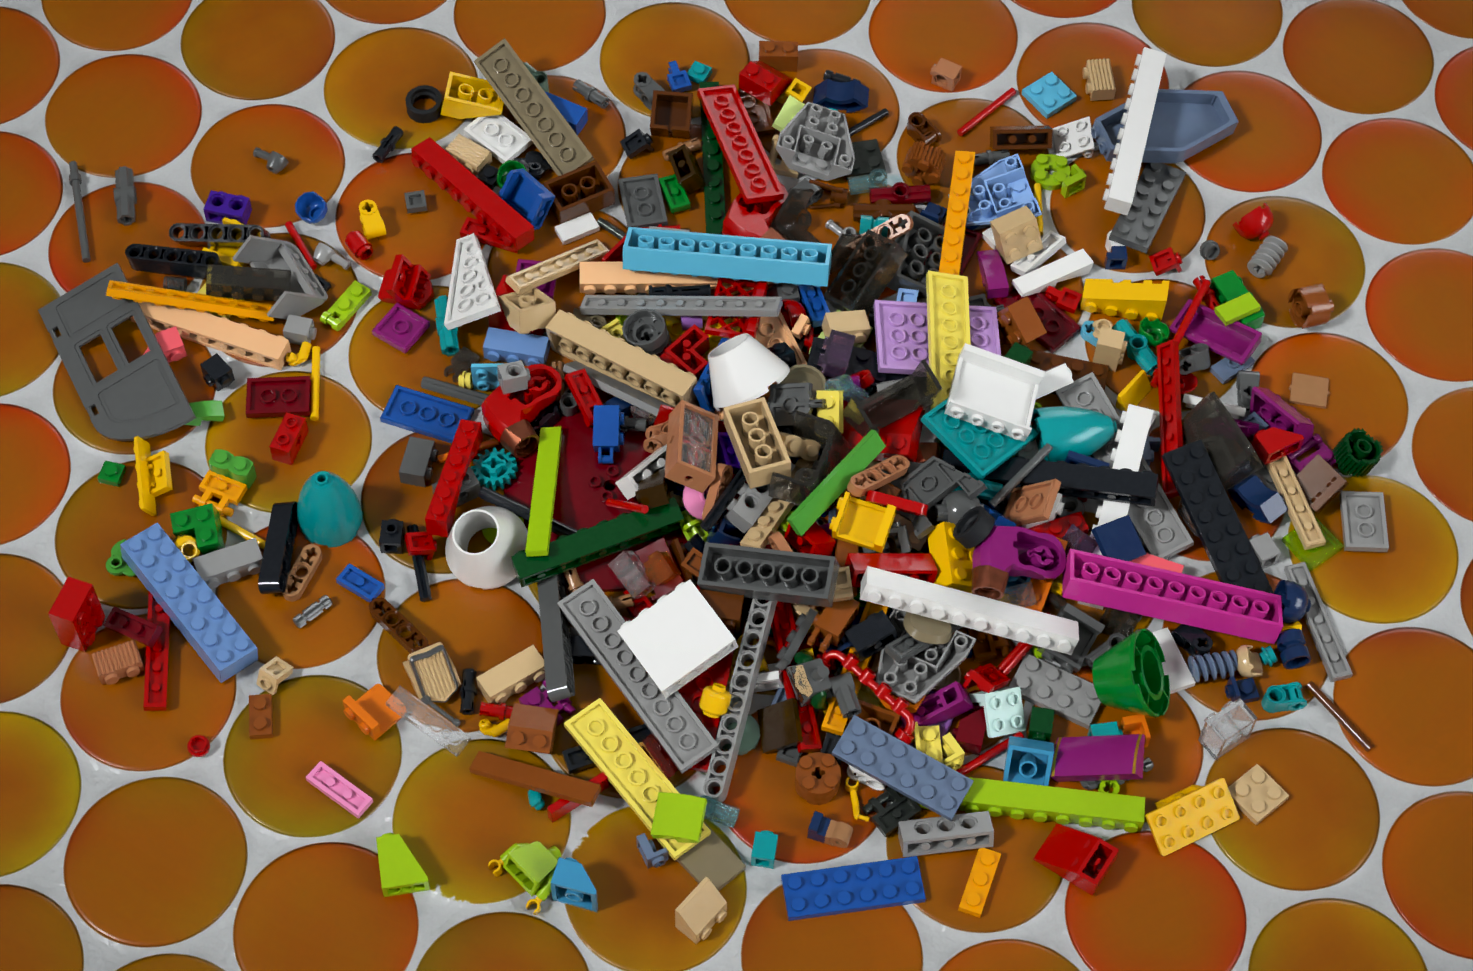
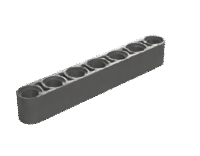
M563 573L537 582L546 690L549 699L553 703L575 696L569 621L557 605V602L567 596Z

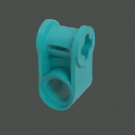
M1292 682L1284 685L1270 686L1262 698L1261 705L1269 713L1289 710L1296 711L1306 707L1307 700L1303 698L1301 692L1302 684L1300 682Z

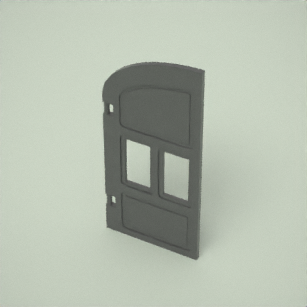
M118 263L38 310L76 391L90 416V420L100 434L116 441H134L136 436L148 439L177 429L196 419L139 303L130 299L123 298L117 300L111 296H106L109 280L128 283ZM133 316L150 351L129 363L112 328ZM59 329L61 333V336L57 337L55 333V330ZM101 335L118 370L96 382L80 347ZM95 406L99 412L97 415H94L92 408Z

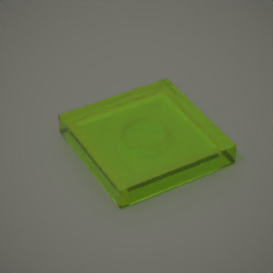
M1317 518L1316 521L1326 540L1324 546L1304 550L1295 529L1282 538V542L1301 562H1306L1310 571L1342 550L1344 546Z

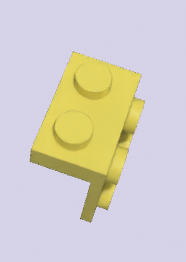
M816 390L817 395L815 399L825 400V403H823L825 407L817 408V417L815 419L817 433L842 434L843 390Z

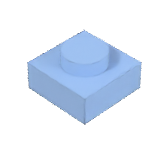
M898 288L896 301L918 302L919 290Z

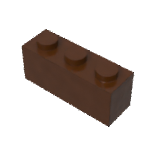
M1049 125L990 127V147L993 150L1051 149L1052 128Z

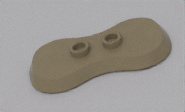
M909 612L905 614L903 620L904 628L914 639L929 644H946L951 641L953 631L950 623Z

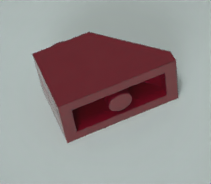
M984 707L961 719L958 728H953L952 736L966 753L980 756L986 729Z

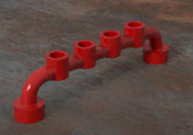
M830 650L823 656L818 654L815 659L821 658L823 664L828 669L832 666L831 659L839 660L844 668L856 675L861 683L868 686L878 698L885 701L895 713L901 715L906 720V727H899L894 735L897 739L908 745L914 739L912 733L915 729V719L907 709L909 703L900 696L895 699L890 694L893 689L885 682L879 685L874 680L876 674L871 669L866 667L862 670L857 665L860 660L854 654L849 653L846 656L839 650Z

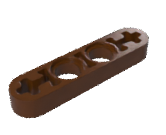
M375 598L369 603L372 618L409 653L429 646L427 638L386 599ZM391 618L398 619L395 624L387 623ZM403 631H411V634L407 637L400 636Z

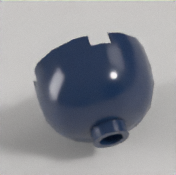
M1290 580L1279 581L1274 594L1281 595L1283 624L1297 622L1304 617L1306 612H1309L1311 601L1308 599L1306 590L1299 583Z

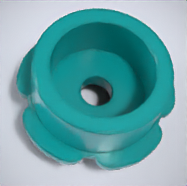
M1271 646L1261 647L1262 652L1259 653V656L1264 665L1268 664L1271 667L1273 663L1278 662Z

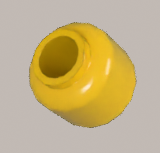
M180 534L172 539L189 563L194 562L193 558L199 556L200 550L197 548L196 538L187 534Z
M720 683L706 686L703 689L699 703L703 714L711 718H719L721 715H725L731 701V694L726 690V686Z

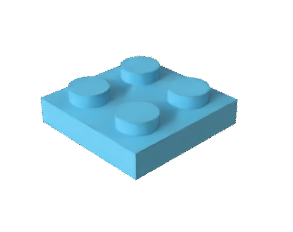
M1052 71L1022 89V95L1046 119L1075 102L1077 95Z

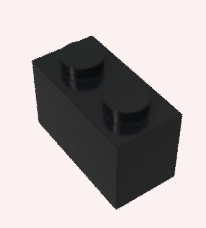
M883 610L878 613H872L866 620L850 626L844 632L846 640L860 662L898 639L895 627Z

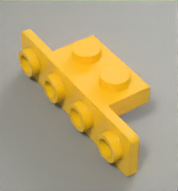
M136 436L134 437L133 450L136 459L135 469L138 480L139 507L147 514L155 516L157 515L155 497L173 490L169 453L163 450L151 456L150 444L141 437Z

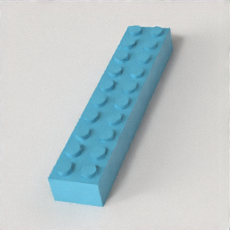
M628 227L623 245V269L649 271L651 273L662 272L672 275L685 274L694 277L708 276L712 278H731L733 280H752L754 282L767 281L776 284L790 283L794 285L828 287L832 244Z

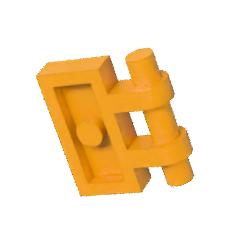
M208 470L199 485V490L204 492L202 497L195 494L192 502L199 506L212 503L220 516L232 517L234 509L229 508L228 505L232 503L238 506L248 488L244 483ZM214 496L221 500L219 503L212 501L211 499Z

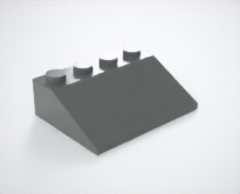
M911 210L906 215L913 219V228L895 239L884 286L898 292V288L919 290V297L927 298L926 274L928 270L939 272L945 226ZM901 219L902 223L898 227L906 228L907 220Z

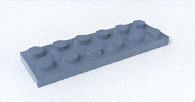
M856 715L853 716L832 751L834 757L949 821H952L974 782V780Z

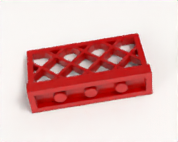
M719 278L714 296H733L731 293L738 290L741 293L738 296L766 297L768 282ZM722 283L732 284L733 286L726 289ZM743 287H754V289L746 292ZM708 316L704 333L727 338L748 333L753 338H756L761 317L745 316L739 319L737 316ZM731 318L734 322L726 324L723 320ZM716 323L722 326L721 328H711ZM739 326L743 332L733 331L732 329Z

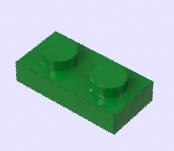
M675 174L659 178L661 190L672 214L691 209L687 194L678 183Z

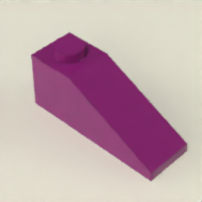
M955 681L925 697L916 713L911 714L914 716L915 722H918V726H928L955 718L974 708L967 689H964L960 683ZM901 716L904 727H906V720Z

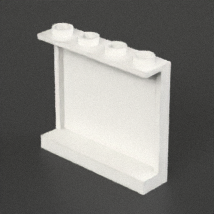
M965 343L958 356L944 414L1025 442L1032 430L1030 427L1038 387L1045 371Z
M691 580L678 584L673 592L661 596L656 604L650 608L643 609L635 619L626 621L617 631L621 639L657 685L665 699L739 647L736 639Z

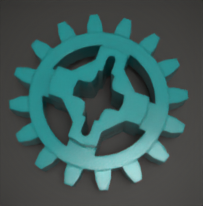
M493 448V452H489L486 449L485 455L479 453V460H473L474 466H471V469L478 479L480 486L483 484L487 488L491 486L493 491H496L497 486L504 489L505 483L511 485V479H516V472H518L516 458L512 457L510 452L505 454V449L503 448L500 452H497L496 448Z

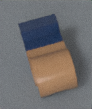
M814 811L808 828L807 838L831 846L847 848L853 828L844 822H837L823 816V813Z

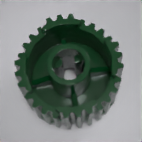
M1354 428L1351 432H1348L1333 449L1334 460L1338 464L1339 472L1345 476L1351 474L1353 477L1355 475L1357 477L1366 476L1380 461V454L1383 452V449H1381L1383 446L1380 445L1381 442L1373 440V437H1370L1369 434L1366 435L1367 432L1363 428L1361 430L1360 428H1357V430Z

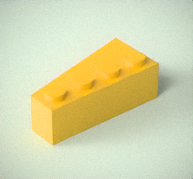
M1085 279L1080 310L1106 314L1108 316H1119L1130 320H1143L1145 317H1148L1149 321H1154L1158 318L1161 322L1167 302L1170 281H1162V284H1152V280H1144L1143 283H1132L1131 280L1123 279L1119 283H1114L1112 279Z

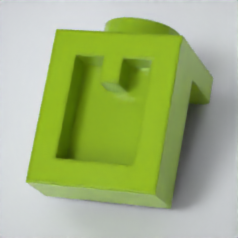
M1076 164L1071 166L1070 176L1066 177L1062 182L1061 194L1064 198L1085 188L1087 176L1084 170L1080 169Z

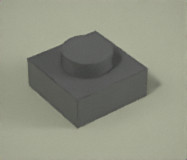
M424 190L404 193L408 214L427 211Z

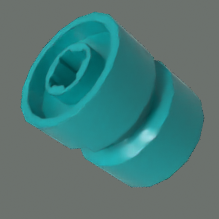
M861 215L859 235L889 220V217L878 216L874 219L869 215ZM884 227L881 235L883 238H887L888 227ZM867 236L864 239V241L870 242V240L873 238L871 236Z

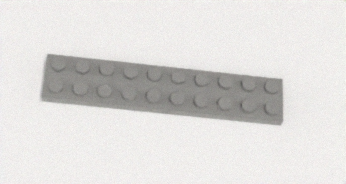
M1093 372L1056 390V395L1063 406L1085 408L1111 417V420H1115L1117 430H1122L1123 423H1120L1119 415ZM1117 432L1114 433V437L1106 445L1091 454L1095 459L1110 463L1109 467L1111 468L1114 461L1110 460L1113 448L1117 449L1119 443L1115 442ZM1142 456L1138 472L1151 471ZM1159 483L1155 506L1130 504L1127 515H1129L1136 532L1149 554L1167 559L1194 545V541Z
M594 579L557 602L560 610L681 773H684L719 749L717 742L678 691L666 699L662 695L657 685L617 631L626 621Z

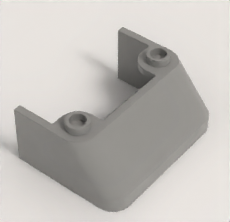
M250 235L232 258L237 262L249 263L256 275L269 277L280 297L268 311V317L287 320L289 314L301 316L322 305L328 298L326 291L302 253L291 242Z

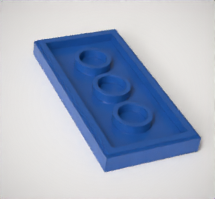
M396 385L380 420L383 423L452 444L460 420L470 421L474 414V408Z

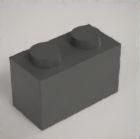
M409 437L399 470L401 483L426 487L427 481L431 480L433 475L432 464L437 461L438 456L435 441Z

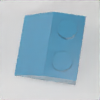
M1009 736L1003 781L1048 786L1054 755V743Z
M559 858L550 882L552 900L597 912V890L582 864L573 858Z

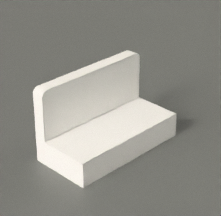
M777 663L767 664L768 672H759L754 692L784 688L781 670L775 667ZM741 681L738 687H745L748 684V681Z

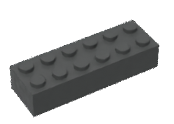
M705 542L697 585L700 589L744 595V598L832 608L839 563L835 556Z

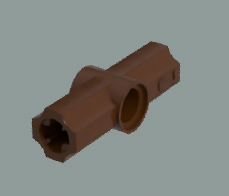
M880 199L875 203H854L853 220L860 221L861 215H869L874 219L878 216L891 219L899 214H907L911 210L914 211V205L892 204L887 199Z

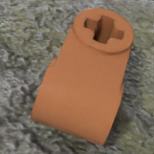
M668 421L649 426L646 429V439L643 447L647 452L653 453L667 444Z

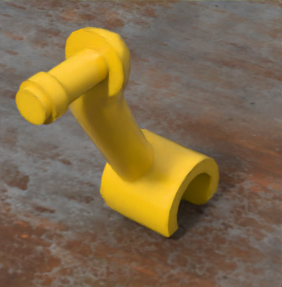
M847 777L845 790L851 796L853 816L856 820L861 819L869 822V816L859 814L860 805L857 795L859 781L857 780L856 785L850 786L848 784L850 777Z

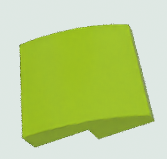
M659 792L650 835L653 838L675 839L680 843H699L707 799L686 794Z

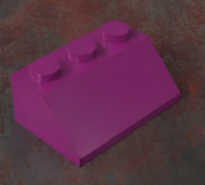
M1256 386L1252 388L1249 415L1253 412L1258 414L1269 425L1268 429L1275 427L1303 435L1304 441L1302 445L1312 439L1314 424L1308 418L1302 416L1293 406L1288 405L1278 394H1274L1271 390Z

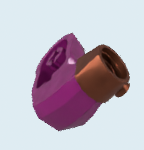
M994 525L988 536L974 547L972 556V594L999 600L1004 596L1009 576H1025L1038 580L1057 578L1064 572L1066 566V553L1061 542L1055 536L1048 533H1038L1018 526Z

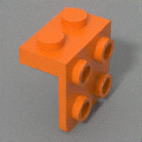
M375 684L356 701L350 695L342 700L344 714L351 721L354 720L360 730L365 735H369L374 741L407 713L406 708L381 684Z

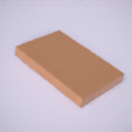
M1057 479L1014 488L1003 515L1016 523V526L1049 520L1061 482Z

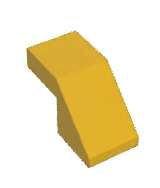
M795 78L776 101L784 104L789 95L803 103L812 87Z

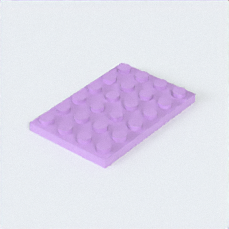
M875 300L873 307L878 373L929 375L927 303ZM969 305L971 345L1001 356L996 307Z

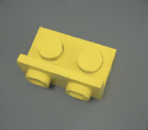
M916 721L915 729L912 733L914 736L911 742L913 747L943 763L939 725L918 726Z

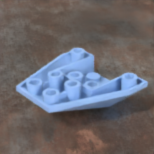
M1018 153L998 160L972 178L966 226L988 225L990 221L1026 205L1035 217L1042 215L1036 197L1034 198Z

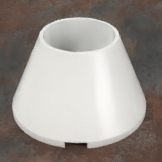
M748 333L737 335L723 342L708 355L713 406L717 411H720V408L759 398L769 391L768 386L775 381L779 384L786 378L790 372L789 366Z
M484 506L467 511L457 519L447 538L445 555L448 566L455 577L469 587L488 590L504 586L517 577L512 565L511 556L526 549L528 530L516 514L502 507ZM484 528L497 529L496 539L488 549L479 553L467 552L468 543L476 532Z

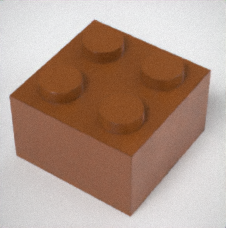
M1028 296L997 312L998 329L1002 331L1004 341L1010 347L1015 342L1025 345L1047 333Z

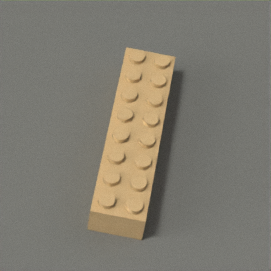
M559 309L545 327L552 351L572 361L582 363L674 408L680 400L695 406L699 405L693 391L698 381L693 373L684 372L675 364H668L657 355H650L639 346L634 347L623 338H616L605 329L600 330L590 322L576 318L570 312L566 313Z

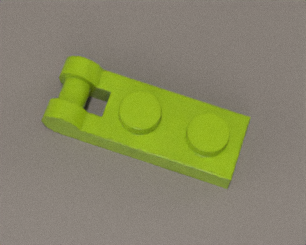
M355 280L330 309L323 312L320 322L331 325V328L336 331L341 330L372 295L371 289Z

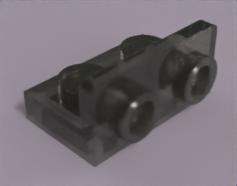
M1107 607L1099 621L1105 625L1101 633L1107 635L1120 633L1127 637L1133 633L1143 615Z

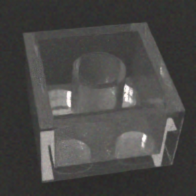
M1241 698L1235 702L1229 701L1222 707L1220 712L1217 714L1213 712L1205 718V724L1200 730L1201 734L1198 741L1217 760L1250 737L1257 717Z

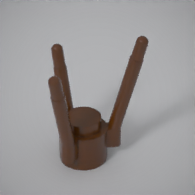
M812 179L809 180V183L831 192L830 201H834V203L810 206L811 210L840 208L841 204L846 205L848 189L835 187Z

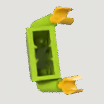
M538 841L531 844L515 843L500 855L499 860H491L488 868L492 870L495 866H498L493 872L495 877L500 876L505 869L532 897L536 895L535 899H530L527 902L526 908L528 910L532 904H536L537 908L534 910L533 915H537L541 911V901H545L551 893L550 882L558 862L557 859L561 857V852L556 846L546 849Z

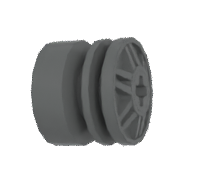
M637 310L624 321L622 330L625 341L634 347L639 346L650 355L654 354L659 357L672 344L665 320L655 310Z

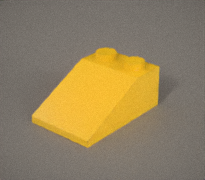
M450 71L440 115L456 119L501 115L504 102L487 80Z

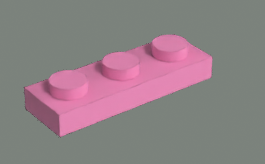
M322 761L306 776L307 782L358 819L373 803V799Z

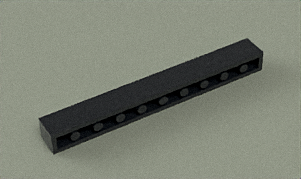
M944 449L943 461L963 473H972L950 450ZM1022 456L1011 457L983 479L1001 483L1004 487L1030 459ZM1043 459L1015 487L1018 488L1057 479L1061 482L1058 493L1062 494V496L1155 506L1158 474H1154L1151 471L1136 472L1128 468L1119 470L1111 469L1108 466L1093 467L1085 463L1076 465L1068 464L1065 461L1051 462Z

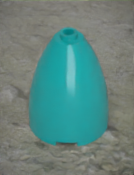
M1068 406L1035 408L1031 418V422H1033L1032 428L1039 433L1036 438L1038 450L1046 443L1050 444L1053 448L1044 458L1046 461L1051 462L1064 461L1069 450L1089 456L1106 445L1114 437V433L1117 432L1115 420H1111V417L1085 408Z
M319 471L312 474L304 483L297 503L300 531L312 544L314 542L320 545H327L328 548L344 545L357 535L363 520L361 505L352 487L339 475L330 471Z

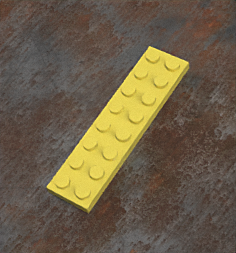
M928 270L926 274L930 410H932L948 398L958 356L965 343L971 345L968 277Z
M599 698L564 722V727L599 770L604 772L608 777V781L651 832L658 793H680L602 699ZM704 822L700 842L711 834L710 829ZM656 838L663 848H667L668 854L674 861L698 844L680 843L675 839Z

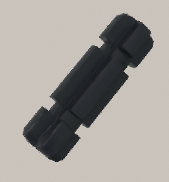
M826 70L823 76V80L830 79L841 83L852 81L851 77L837 72L834 74V71Z

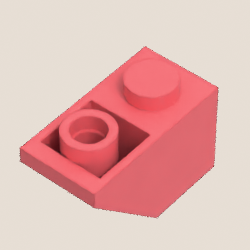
M176 326L155 334L168 362L179 361L187 356ZM149 347L146 349L144 354L150 351Z

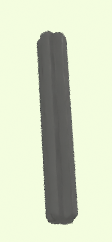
M424 376L421 380V387L478 405H481L489 396L488 394Z

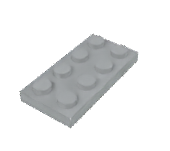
M1028 653L1024 656L1009 687H1020L1022 699L1041 708L1053 709L1054 714L1086 729H1089L1101 705L1093 683Z

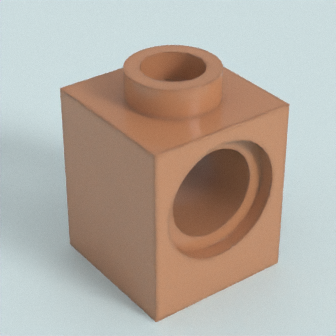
M941 58L931 68V83L952 92L961 78L962 66Z

